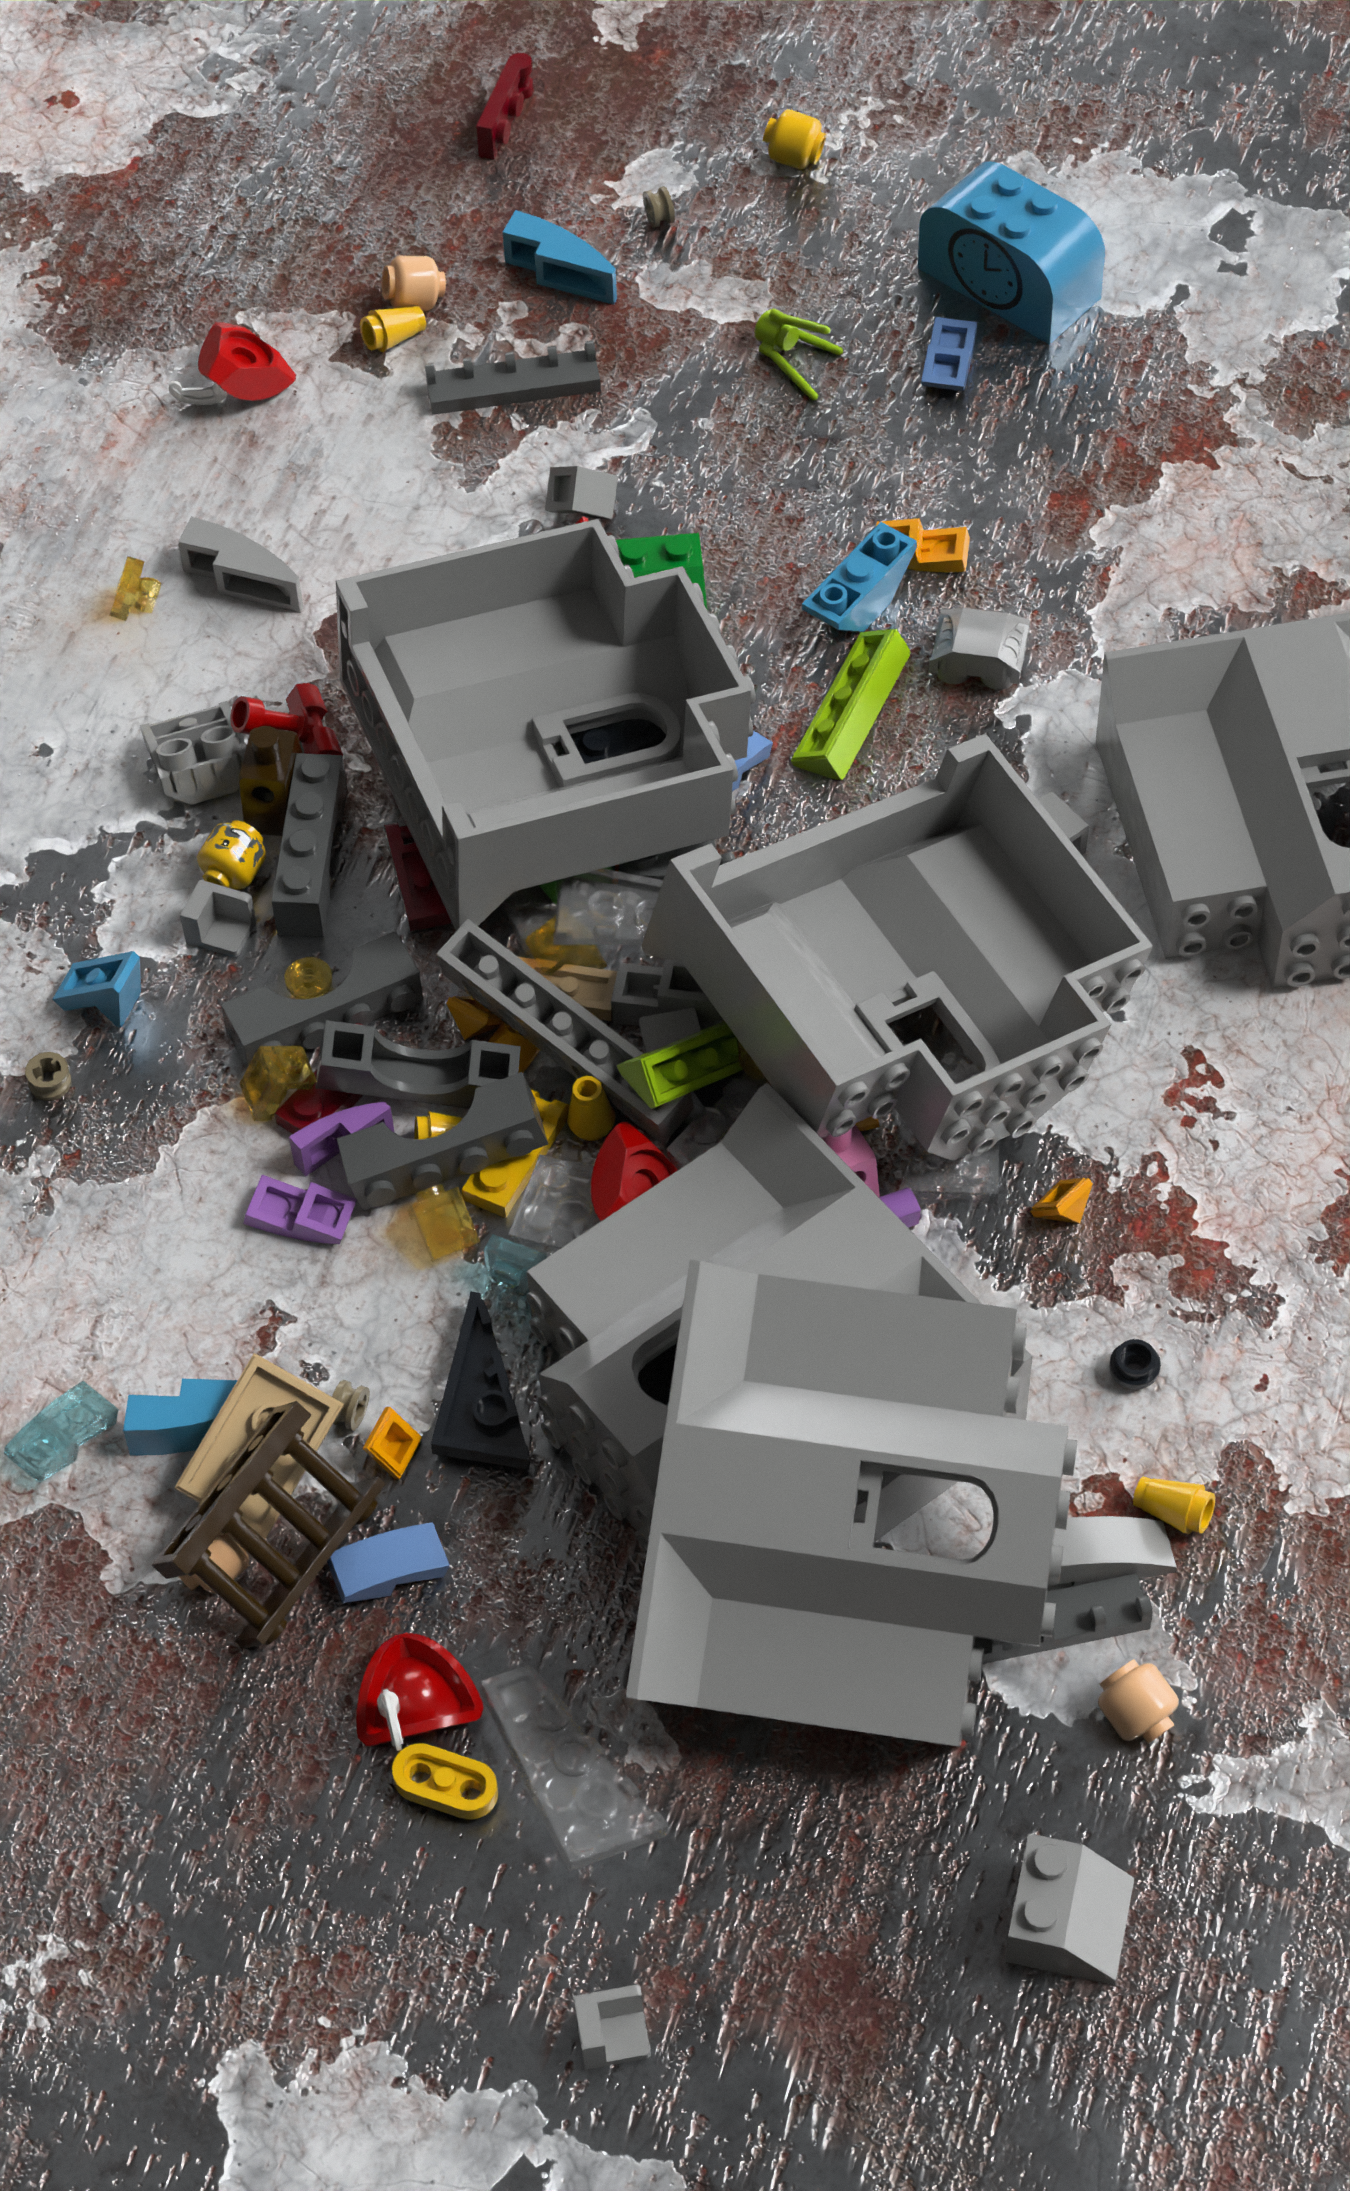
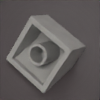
M1028 1833L1008 1933L1005 1962L1115 1985L1134 1877L1083 1844Z

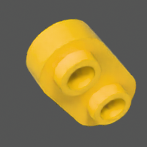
M423 1743L405 1747L394 1759L392 1774L395 1787L399 1794L409 1801L463 1819L481 1818L488 1814L497 1802L498 1786L496 1776L489 1766L480 1761ZM419 1772H426L430 1775L429 1779L423 1783L414 1782L412 1777ZM468 1789H477L481 1792L473 1800H467L462 1797V1794Z

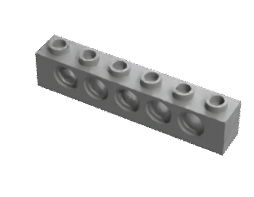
M469 919L461 925L436 953L445 977L577 1079L583 1076L597 1078L601 1082L611 1105L662 1145L694 1110L691 1092L657 1107L650 1108L617 1069L618 1064L644 1053Z

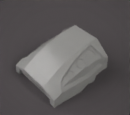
M970 608L942 609L932 656L929 660V673L937 674L939 679L949 684L963 683L970 676L981 677L982 682L987 687L996 690L1006 689L1013 684H1019L1028 641L1030 620L1003 612Z
M228 701L221 702L218 706L149 725V723L140 725L145 745L155 765L166 796L192 805L234 793L240 787L239 775L246 744L242 734L236 733L231 727V707Z

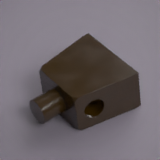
M261 726L250 731L239 775L243 822L255 828L260 834L283 836L296 753H302L297 733L287 730H276L271 726ZM270 789L274 793L275 798L271 801H265L264 792L270 793Z

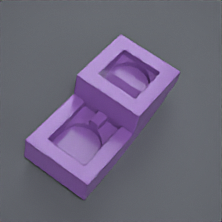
M385 1101L355 1106L333 1113L302 1128L289 1136L294 1165L307 1176L340 1153L337 1142L338 1138L382 1122L394 1132L391 1107Z
M261 1175L245 1214L243 1224L289 1238L326 1244H340L357 1199L312 1182L306 1191Z

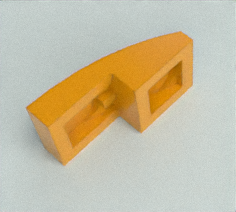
M920 518L877 522L876 526L882 522L917 541V548L907 569L928 572H966L970 542L967 527L923 530Z

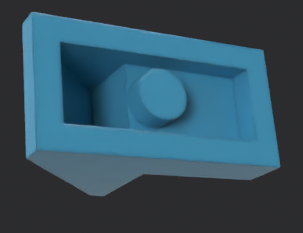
M134 951L73 963L52 1000L64 1011L96 1006L116 1027L121 1028L141 993L140 957Z

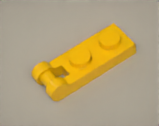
M532 1089L531 1091L535 1097L540 1117L543 1120L542 1124L548 1145L534 1149L524 1156L512 1157L487 1166L479 1172L472 1173L461 1189L464 1201L504 1218H507L567 1121L569 1104L556 1099L552 1102L541 1099L540 1093Z

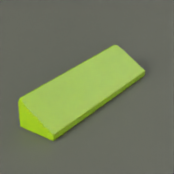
M897 629L860 632L791 759L793 766L831 779L843 780L910 656V649Z
M723 1021L617 1065V1069L650 1108H654L756 1064L726 1022Z

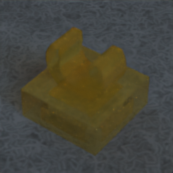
M127 556L109 616L127 621L132 605L141 612H153L162 583L154 578H140L145 561Z

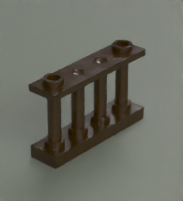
M298 1401L274 1408L151 1565L166 1579L196 1574L248 1622V1625L235 1640L241 1648L264 1644L269 1645L279 1637L287 1625L284 1617L354 1525L363 1523L374 1512L378 1505V1501L375 1498L385 1486V1483L379 1477L356 1482L353 1486L303 1439L304 1432L301 1428L311 1417V1414ZM289 1454L340 1502L324 1525L272 1478L274 1472L270 1468L280 1455L285 1456ZM258 1493L310 1542L293 1565L241 1518L243 1512L239 1508L250 1494L253 1496ZM227 1533L280 1582L263 1605L258 1603L210 1559L211 1551L208 1547L219 1534L224 1535Z

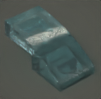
M82 1381L59 1396L30 1420L5 1446L4 1455L38 1483H41L77 1461L80 1445L115 1425L119 1409L86 1382Z

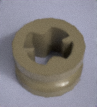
M665 186L659 187L657 193H652L650 190L643 192L644 208L650 225L655 228L660 226L661 221H665L667 224L673 223L675 220L674 207Z
M54 1052L40 1053L30 1059L25 1067L28 1087L31 1094L37 1099L54 1101L68 1093L72 1078L69 1073L68 1064L60 1054ZM54 1072L53 1080L43 1082L44 1073Z
M343 1379L339 1382L332 1397L342 1402L344 1406L333 1423L334 1425L342 1421L345 1422V1427L349 1430L355 1431L359 1427L368 1407L369 1388L360 1385L357 1389H353L350 1381Z

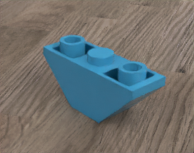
M880 522L802 603V610L838 630L864 632L890 605L917 548V541Z

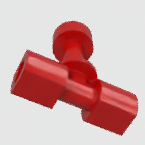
M300 683L294 686L286 698L289 713L265 710L262 700L245 696L238 697L232 706L230 722L232 729L236 733L250 735V731L254 728L271 726L276 730H287L297 733L305 754L343 756L335 731L323 726L321 720L326 715L327 709L319 688L313 684Z

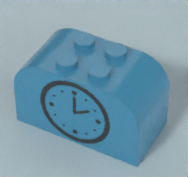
M992 161L979 164L930 206L920 218L918 269L1049 345L1101 299L1105 245L1096 224L1078 206L1003 164Z

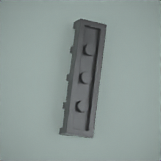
M593 340L585 341L584 350L557 354L556 346L547 347L546 356L515 360L514 352H506L504 362L473 366L470 357L463 358V367L439 371H436L433 363L425 364L426 384L432 415L601 391Z
M1137 1573L1048 1591L1046 1602L1056 1604L1052 1637L1041 1636L1040 1647L976 1638L974 1648L984 1650L983 1664L1148 1630L1151 1627L1153 1615L1151 1601L1148 1595L1143 1594Z

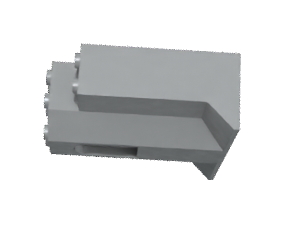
M599 519L336 580L340 682L456 931L467 919L479 926L514 891L729 836L730 815L735 814L736 811L735 800L732 794L733 782L738 779L735 760L747 757L748 737L753 735L750 705L755 703L756 694L751 678L743 676L738 667V659L733 646L725 644L716 615L714 613L709 614L704 606L700 586L698 583L691 582L683 566L634 578L630 566H624L619 558V550L614 536H607ZM640 718L654 723L666 734L664 741L655 747L588 764L584 763L570 736L572 733L628 719ZM560 741L567 755L558 757L551 743Z
M1350 613L1105 652L1095 742L1165 959L1179 956L1193 957L1202 952L1226 948L1240 949L1247 945L1258 943L1273 988L1284 986L1300 987L1313 981L1331 978H1350V848L1337 845L1324 834L1308 791L1309 788L1350 782ZM1343 762L1345 769L1320 773L1318 768L1319 765Z
M986 733L948 748L935 779L720 865L722 857L712 843L670 859L641 946L646 955L684 964L774 1090L821 1138L830 1134L833 1137L841 1136L848 1132L857 1122L871 1116L874 1119L881 1118L895 1108L927 1152L952 1161L970 1153L974 1156L983 1154L998 1140L1009 1135L1013 1138L1022 1136L1063 1097L1085 1083L1089 1077L1087 1072L1094 1058L1103 1050L1102 1042L1112 1025L1103 1012L1107 1014L1115 1013L1128 1003L1131 997L1129 993L1135 981L1145 971L1144 964L1153 948L1152 943ZM930 1005L979 1069L980 1074L955 1085L922 1039L903 1046L887 1024Z
M768 1083L757 1090L720 1143L527 1271L529 1293L526 1294V1299L531 1307L532 1316L529 1326L541 1344L544 1346L551 1344L560 1354L558 1362L539 1374L541 1396L538 1398V1402L543 1410L544 1422L541 1423L542 1431L556 1449L563 1446L572 1456V1464L585 1483L590 1485L594 1482L604 1493V1501L611 1513L620 1521L626 1518L635 1528L636 1538L646 1553L668 1406L654 1401L640 1388L638 1378L639 1372L647 1363L678 1342L690 1259L764 1275L982 1304ZM1026 1349L1023 1361L1013 1359L1011 1376L1020 1377V1389L1016 1414L1006 1413L1005 1417L1026 1420L1033 1357ZM883 1471L874 1542L958 1481ZM858 1490L854 1522L865 1524L869 1491Z
M690 1259L626 1698L952 1746H961L962 1736L973 1737L977 1704L967 1703L970 1681L980 1682L984 1650L974 1648L975 1639L980 1638L1040 1647L1041 1636L1052 1637L1056 1604L1046 1602L1048 1582L1059 1583L1063 1557V1547L1053 1545L1055 1528L1066 1530L1071 1493L1070 1491L1061 1490L1062 1475L1073 1476L1078 1441L1067 1439L1068 1426L1005 1417L1006 1413L1016 1414L1020 1377L1011 1376L1013 1359L1023 1361L1027 1336V1324L1018 1323L1017 1309L764 1275ZM883 1471L971 1483L982 1488L989 1497L993 1509V1527L990 1539L984 1549L973 1558L958 1560L874 1548L873 1543ZM858 1490L869 1491L865 1524L854 1522Z

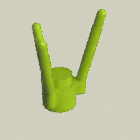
M775 308L767 310L761 315L755 327V338L762 342L759 352L770 357L811 400H817L818 394L777 351L792 349L798 339L836 355H842L843 349L829 341L798 329L829 334L831 332L830 327L784 314Z

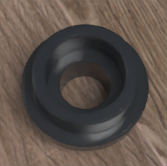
M1139 1339L1127 1340L1116 1347L1111 1354L1109 1362L1110 1373L1113 1379L1123 1387L1129 1389L1146 1388L1152 1385L1160 1374V1357L1146 1341ZM1135 1363L1140 1365L1143 1369L1132 1370L1126 1366Z

